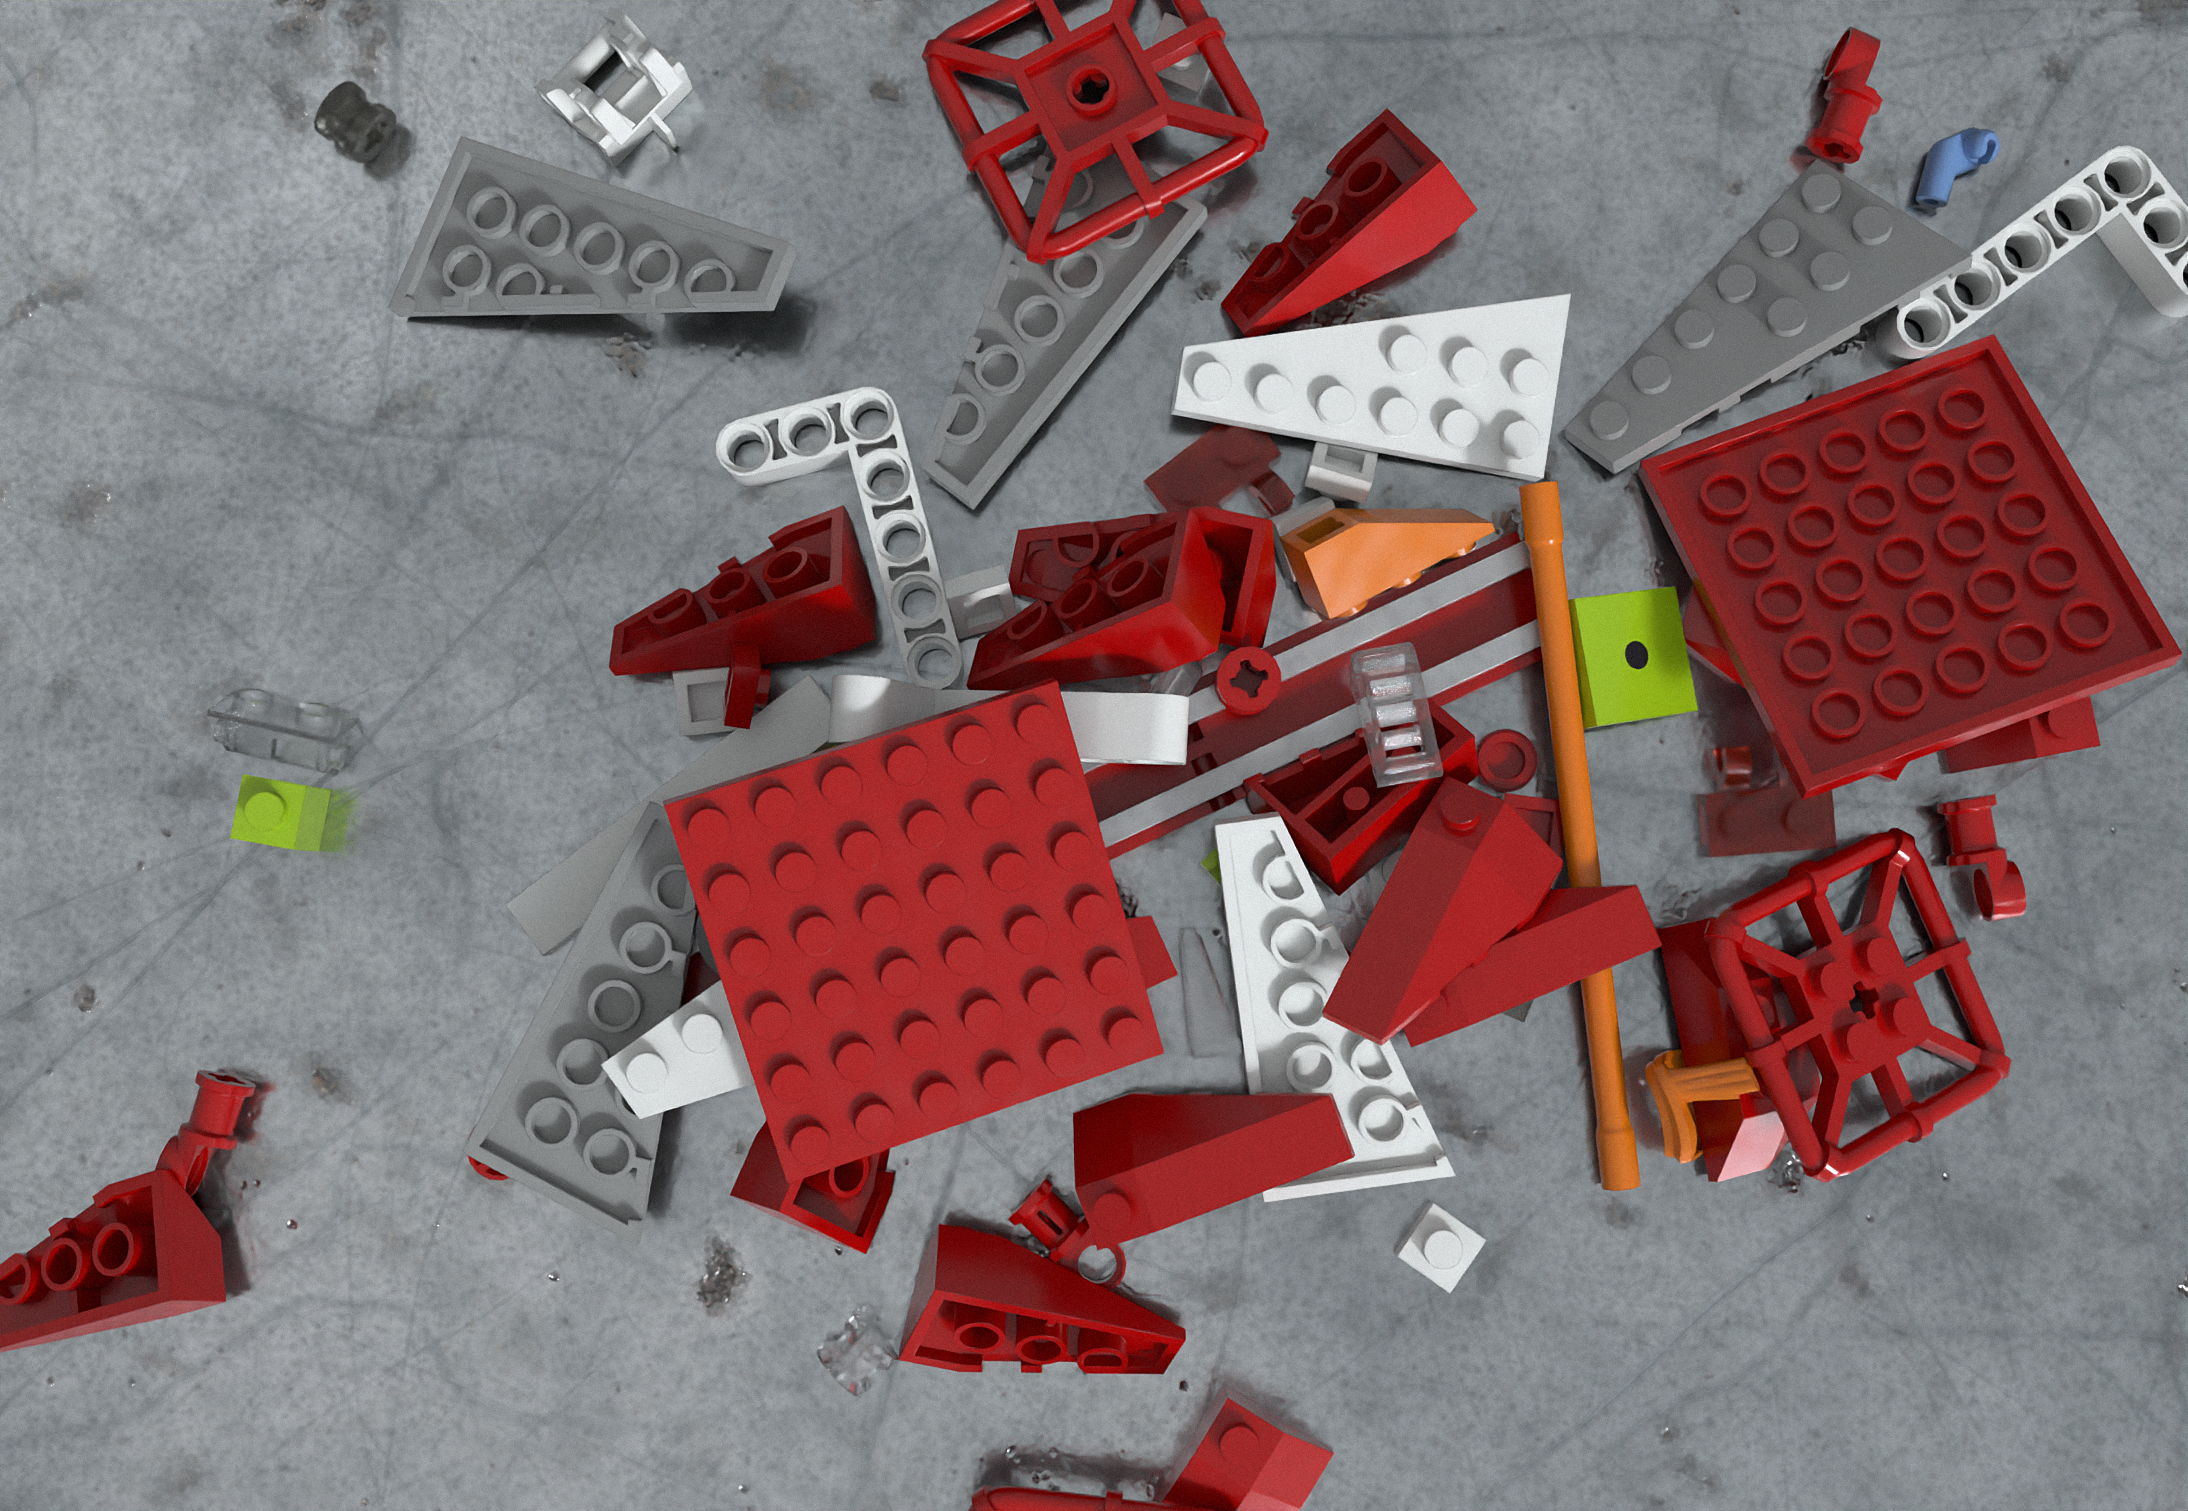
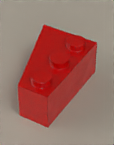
M1429 697L1354 730L1356 737L1320 753L1316 747L1300 754L1299 763L1265 778L1260 772L1243 780L1252 814L1278 811L1303 863L1338 896L1343 894L1413 832L1446 776L1468 785L1479 775L1474 734Z

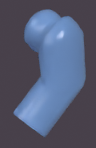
M1972 127L1963 129L1935 142L1928 152L1915 198L1916 201L1927 207H1946L1956 176L1978 168L1981 164L1991 163L1997 157L2000 142L1994 131L1987 128L1979 130Z

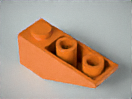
M1332 509L1279 537L1305 603L1331 620L1334 617H1347L1359 612L1367 605L1368 599L1388 588H1399L1413 583L1422 575V570L1442 559H1453L1467 554L1474 549L1476 541L1495 532L1492 522L1465 509Z

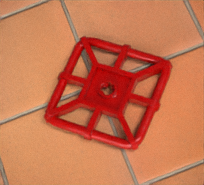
M998 0L949 26L936 39H929L926 42L922 59L926 63L930 84L964 147L961 157L970 172H977L1010 238L1022 252L1026 253L1028 262L1044 266L1048 260L1069 256L1146 215L1152 220L1165 213L1163 206L1232 171L1250 159L1255 152L1264 150L1269 132L1264 127L1260 107L1223 42L1226 32L1217 18L1209 17L1200 0H1171L1186 28L1146 50H1143L1129 25L1136 0H1113L1108 12L1072 31H1069L1054 0ZM1035 10L1041 15L1054 39L1050 43L1017 60L967 47ZM1192 54L1202 55L1235 116L1170 100L1156 73ZM959 70L1016 85L1029 111L985 134L953 72ZM1092 81L1097 88L1108 85L1109 91L1103 94L1102 101L1092 105L1090 103L1083 104L1078 101L1083 96L1082 85ZM1167 125L1230 141L1152 183L1131 144ZM1042 134L1056 163L1034 225H1032L999 159L1002 154ZM1115 153L1135 192L1055 233L1075 174Z
M1892 828L1888 831L1874 833L1817 862L1804 860L1791 867L1787 877L1728 906L1716 919L1707 922L1703 939L1709 944L1714 968L1749 1046L1743 1052L1750 1067H1758L1791 1146L1802 1162L1803 1171L1807 1176L1826 1183L1833 1178L1856 1171L1905 1141L1919 1142L1931 1135L1934 1124L1986 1095L1998 1084L2000 1079L2009 1076L2011 1059L2005 1055L2002 1037L1967 959L1972 951L1965 937L1958 938L1925 860L1915 846L1914 836L1904 830ZM1873 862L1859 924L1842 932L1825 894L1828 890V885ZM1901 874L1933 945L1931 949L1905 963L1889 929ZM1796 902L1815 947L1796 957H1792L1747 935L1745 927ZM1741 960L1780 979L1797 1021L1772 1034ZM1941 967L1943 968L1976 1046L1931 1025L1913 984L1914 982ZM1853 986L1862 997V1011L1853 1012L1850 1008L1849 1001L1855 997ZM1806 1041L1822 1076L1812 1123L1783 1059L1789 1050ZM1916 1046H1920L1971 1072L1922 1101L1917 1102L1911 1093L1896 1057ZM1871 1073L1890 1119L1839 1148L1838 1142L1852 1082Z

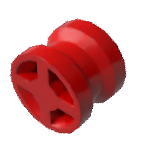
M1240 647L1230 652L1221 661L1214 677V691L1219 702L1229 711L1239 715H1254L1266 709L1277 697L1282 684L1281 670L1276 660L1267 651L1257 647Z

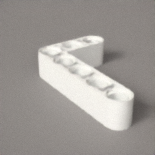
M2117 146L2107 151L1971 252L1973 257L1972 266L1969 270L1953 279H1950L1948 276L1920 291L1919 299L1900 310L1896 308L1889 313L1878 325L1876 345L1881 355L1889 362L1898 365H1909L1920 361L1946 344L2093 233L2099 236L2156 310L2171 318L2185 317L2188 315V288L2183 281V272L2188 273V207L2144 152L2132 146ZM2104 173L2110 174L2117 180L2120 193L2114 192L2108 187ZM2054 209L2060 210L2068 216L2071 222V231L2064 229L2058 224ZM2143 222L2150 224L2155 229L2158 235V243L2153 242L2147 237ZM2005 245L2013 247L2019 253L2022 259V268L2016 267L2008 261L2005 255ZM1955 282L1962 283L1970 289L1973 295V305L1965 304L1957 297L1954 287ZM1905 318L1912 319L1921 326L1924 332L1923 343L1914 341L1907 335L1904 327Z
M861 387L741 418L727 424L718 435L716 455L728 474L739 484L748 487L763 486L847 463L852 464L907 675L914 685L935 690H955L962 682L965 673L964 658L942 583L943 578L902 421L892 398L881 389ZM877 408L888 414L886 426L874 435H865L855 429L857 417L867 409ZM808 424L823 426L826 429V437L818 448L812 451H802L795 447L794 439L802 427ZM747 440H757L764 443V453L757 464L751 467H740L734 464V453L741 443ZM884 468H893L904 474L902 487L897 493L890 496H880L871 491V482L874 475ZM901 528L915 530L920 535V543L918 549L912 555L898 558L887 552L886 544L889 536L894 531ZM924 588L936 595V605L929 616L923 619H912L903 614L902 603L910 591ZM931 649H941L947 651L952 656V668L949 674L939 681L925 680L918 673L920 658Z
M832 676L828 743L841 745L1009 691L935 690L883 677ZM1061 692L1081 762L1158 765L1186 764L1189 697L1155 693Z

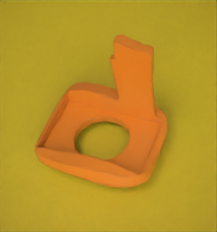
M1667 1050L1656 1055L1653 1061L1647 1063L1645 1067V1076L1660 1114L1665 1144L1664 1154L1666 1157L1676 1158L1680 1164L1690 1163L1703 1154L1693 1101L1739 1099L1740 1094L1760 1090L1746 1056L1685 1067L1682 1050Z

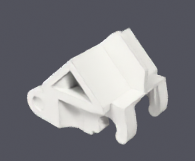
M612 7L604 15L607 23L549 82L542 79L534 89L613 166L617 167L652 131L672 149L678 146L672 131L662 120L694 88L685 68L679 61L651 44L625 13ZM617 51L625 65V71L599 96L585 86L584 83Z

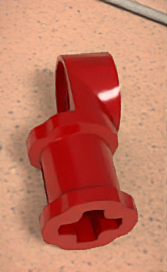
M1852 26L1843 33L1827 63L1823 79L1829 82L1824 94L1828 103L1818 128L1810 130L1805 145L1814 155L1834 163L1853 164L1859 161L1864 149L1860 139L1869 117L1878 113L1883 101L1875 89L1866 85L1877 57L1881 40Z
M1995 794L1935 804L1937 813L1945 816L1951 853L1945 857L1947 866L1969 865L1976 904L1983 918L1990 922L2024 915L2026 893L2022 876L2016 864L2007 859L2006 848L1998 846L1991 811V808L1997 804Z
M199 1070L197 1072L194 1082L200 1087L189 1122L182 1123L178 1134L169 1139L155 1170H171L190 1197L195 1194L204 1177L212 1149L231 1150L237 1147L239 1137L234 1132L245 1097H251L256 1087L255 1084L247 1079L209 1070Z
M1045 1177L1019 1203L1007 1220L1014 1226L1022 1224L1049 1250L1047 1258L1050 1261L1109 1291L1113 1290L1120 1284L1125 1275L1126 1258L1121 1244L1107 1247L1112 1251L1116 1259L1115 1269L1109 1277L1096 1281L1084 1276L1079 1268V1257L1083 1250L1089 1246L1096 1245L1085 1215L1079 1217L1052 1191L1054 1183L1048 1177ZM1040 1211H1043L1061 1229L1053 1225Z

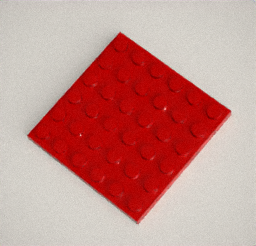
M1994 334L1640 461L1638 474L1802 800L2173 666L2183 654Z
M1053 678L1043 680L663 801L787 1184L1164 1053L1057 680Z

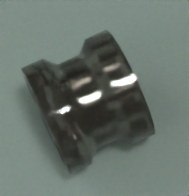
M345 81L330 91L322 101L316 112L314 129L328 141L341 142L344 145V152L357 163H366L379 154L388 143L396 125V114L382 103L372 104L367 100L366 92L353 81Z

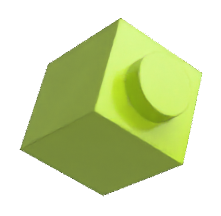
M243 774L230 838L292 850L319 852L332 789Z

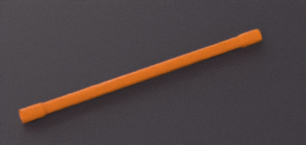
M1558 481L1519 486L1524 538L1530 552L1569 887L1602 886L1562 551L1564 531ZM1612 967L1580 981L1597 1115L1595 1135L1601 1185L1604 1190L1622 1191L1641 1186L1635 1130L1631 1125L1613 972Z

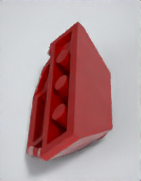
M1709 917L1657 929L1663 944L1661 950L1685 1067L1745 1057L1743 1051L1749 1047L1714 968L1709 944L1703 939L1707 922L1717 917ZM1741 960L1772 1034L1797 1021L1780 979ZM1806 1041L1789 1050L1783 1059L1804 1108L1808 1113L1817 1101L1821 1083L1816 1062ZM1758 1067L1752 1068L1759 1084V1091L1740 1094L1739 1099L1693 1101L1709 1182H1719L1768 1169L1789 1140Z

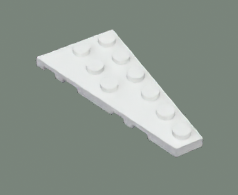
M1571 294L1185 346L1179 356L1170 414L1536 482L1544 478Z

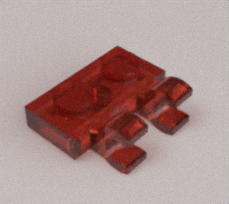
M1221 423L1217 424L1143 481L1144 487L1164 513L1204 506L1222 509L1220 505L1245 486L1249 488L1271 518L1293 505L1291 500L1295 498V495L1282 478L1270 469L1271 466L1281 460L1282 453L1264 431Z
M1750 746L1713 748L1717 792L1698 794L1703 857L1837 848L1832 790L1802 800L1777 749L1776 762L1780 787L1749 790L1752 775Z

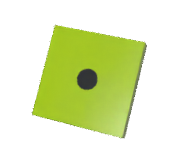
M1675 586L1568 600L1584 729L1698 711Z

